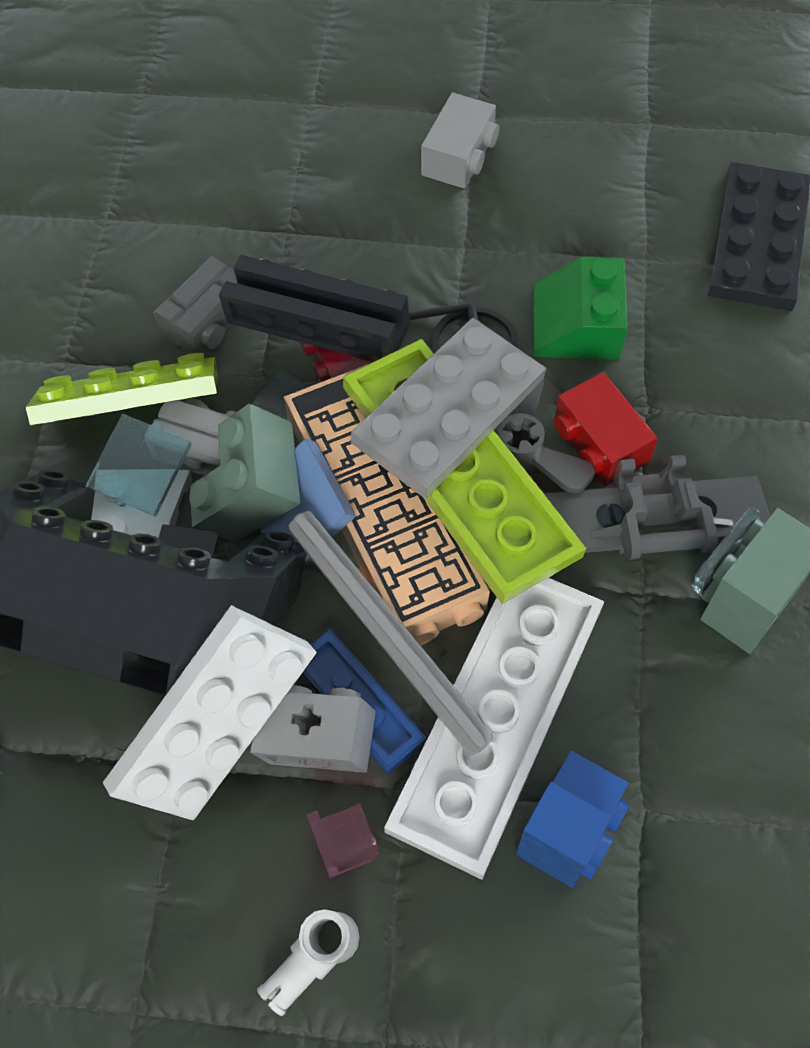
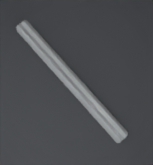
M310 511L297 514L288 525L289 532L467 754L473 756L481 752L493 739L491 731L314 514Z

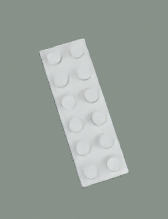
M550 578L543 580L504 604H501L498 598H496L454 684L456 690L491 731L493 739L481 752L471 756L467 754L438 717L384 827L385 833L481 880L483 879L599 617L604 601Z

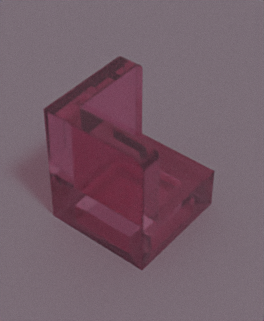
M360 804L320 819L317 810L307 814L329 878L379 859L376 840L370 832Z

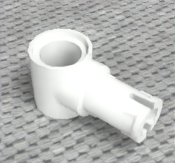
M325 909L316 911L305 919L300 929L299 938L290 947L293 953L257 989L264 1001L268 998L272 1000L268 1006L273 1011L283 1016L289 1006L316 977L322 980L337 963L345 962L353 956L358 948L360 938L358 927L354 920L345 913ZM333 920L341 929L342 940L336 951L332 954H327L319 945L318 935L321 927L328 921Z

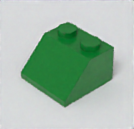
M579 257L534 283L533 357L620 360L628 329L625 258Z

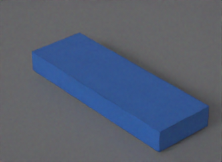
M331 629L310 644L317 653L301 675L318 694L329 695L332 688H345L357 691L361 694L360 697L376 711L370 756L387 775L392 773L425 745L427 737Z

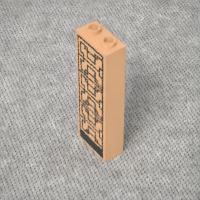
M364 365L284 396L288 421L292 422L293 432L299 444L305 439L317 443L356 514V517L342 529V532L365 578L416 641L423 645L436 638L442 629L457 624L459 627L466 626L481 618L484 611L487 610L490 591L482 576L427 501L351 443V432L366 418L344 390L343 377L367 366Z

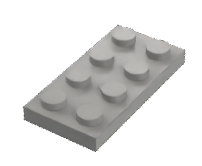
M472 318L351 432V443L426 499L544 379L546 367L475 318Z

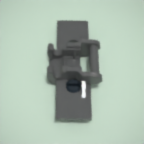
M685 455L669 456L665 468L660 474L633 476L636 467L634 459L619 460L613 478L614 488L583 490L580 493H544L587 548L585 553L618 550V554H625L628 560L639 559L641 554L679 550L701 549L703 553L715 552L718 541H725V538L729 536L728 534L732 532V529H734L748 509L746 525L735 540L742 539L757 518L764 523L770 518L757 476L692 481L691 478H683V468L686 466ZM678 527L685 529L684 531L639 534V531ZM730 535L726 540H732V535Z

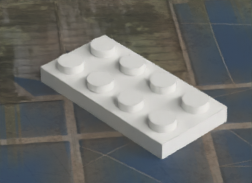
M231 605L103 781L109 795L194 820L317 652L307 641Z

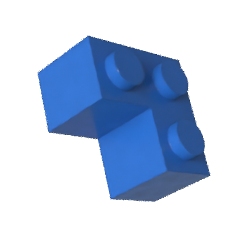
M570 751L554 782H550L527 823L516 855L572 889L581 875L591 880L614 839L604 833L605 829L608 828L616 832L630 805L621 799L629 783L579 754Z

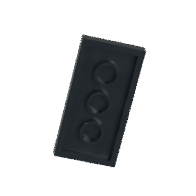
M730 162L725 183L708 296L793 311L798 297L810 193V175Z

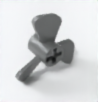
M542 380L500 423L497 435L531 478L539 469L565 491L580 493L592 481L595 469L586 460L543 447L545 431L541 422L535 418L544 387Z

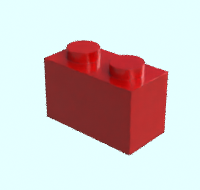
M604 372L558 396L553 420L556 431L563 440H569L579 452L580 459L586 460L593 465L595 469L594 474L597 475L605 487L613 483L616 465L619 460L634 459L635 470L651 461L658 440L657 436Z

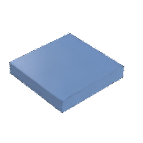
M305 439L295 448L301 504L261 527L262 533L276 531L293 537L289 532L288 525L297 514L310 511L333 538L356 517L317 443ZM308 554L306 555L305 562L310 558Z

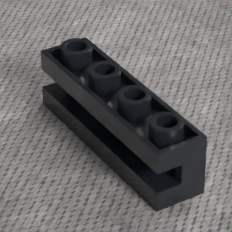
M244 255L239 256L233 267L237 283L226 281L219 293L226 322L229 324L374 362L398 351L410 326L408 296L398 294L389 289L382 290L357 284L348 279H337L314 273L308 269H297L273 263L267 259H257Z

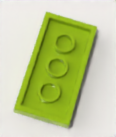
M192 353L178 357V363L161 366L160 361L152 360L133 365L134 371L116 374L115 368H104L90 372L88 379L72 381L69 375L46 379L43 381L44 386H41L26 406L30 425L217 393L218 383L215 357L204 358L203 353Z

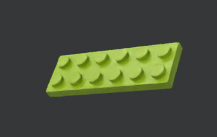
M420 339L344 376L343 388L364 417L367 418L434 354L426 343ZM494 430L425 499L501 604L583 558L587 549Z

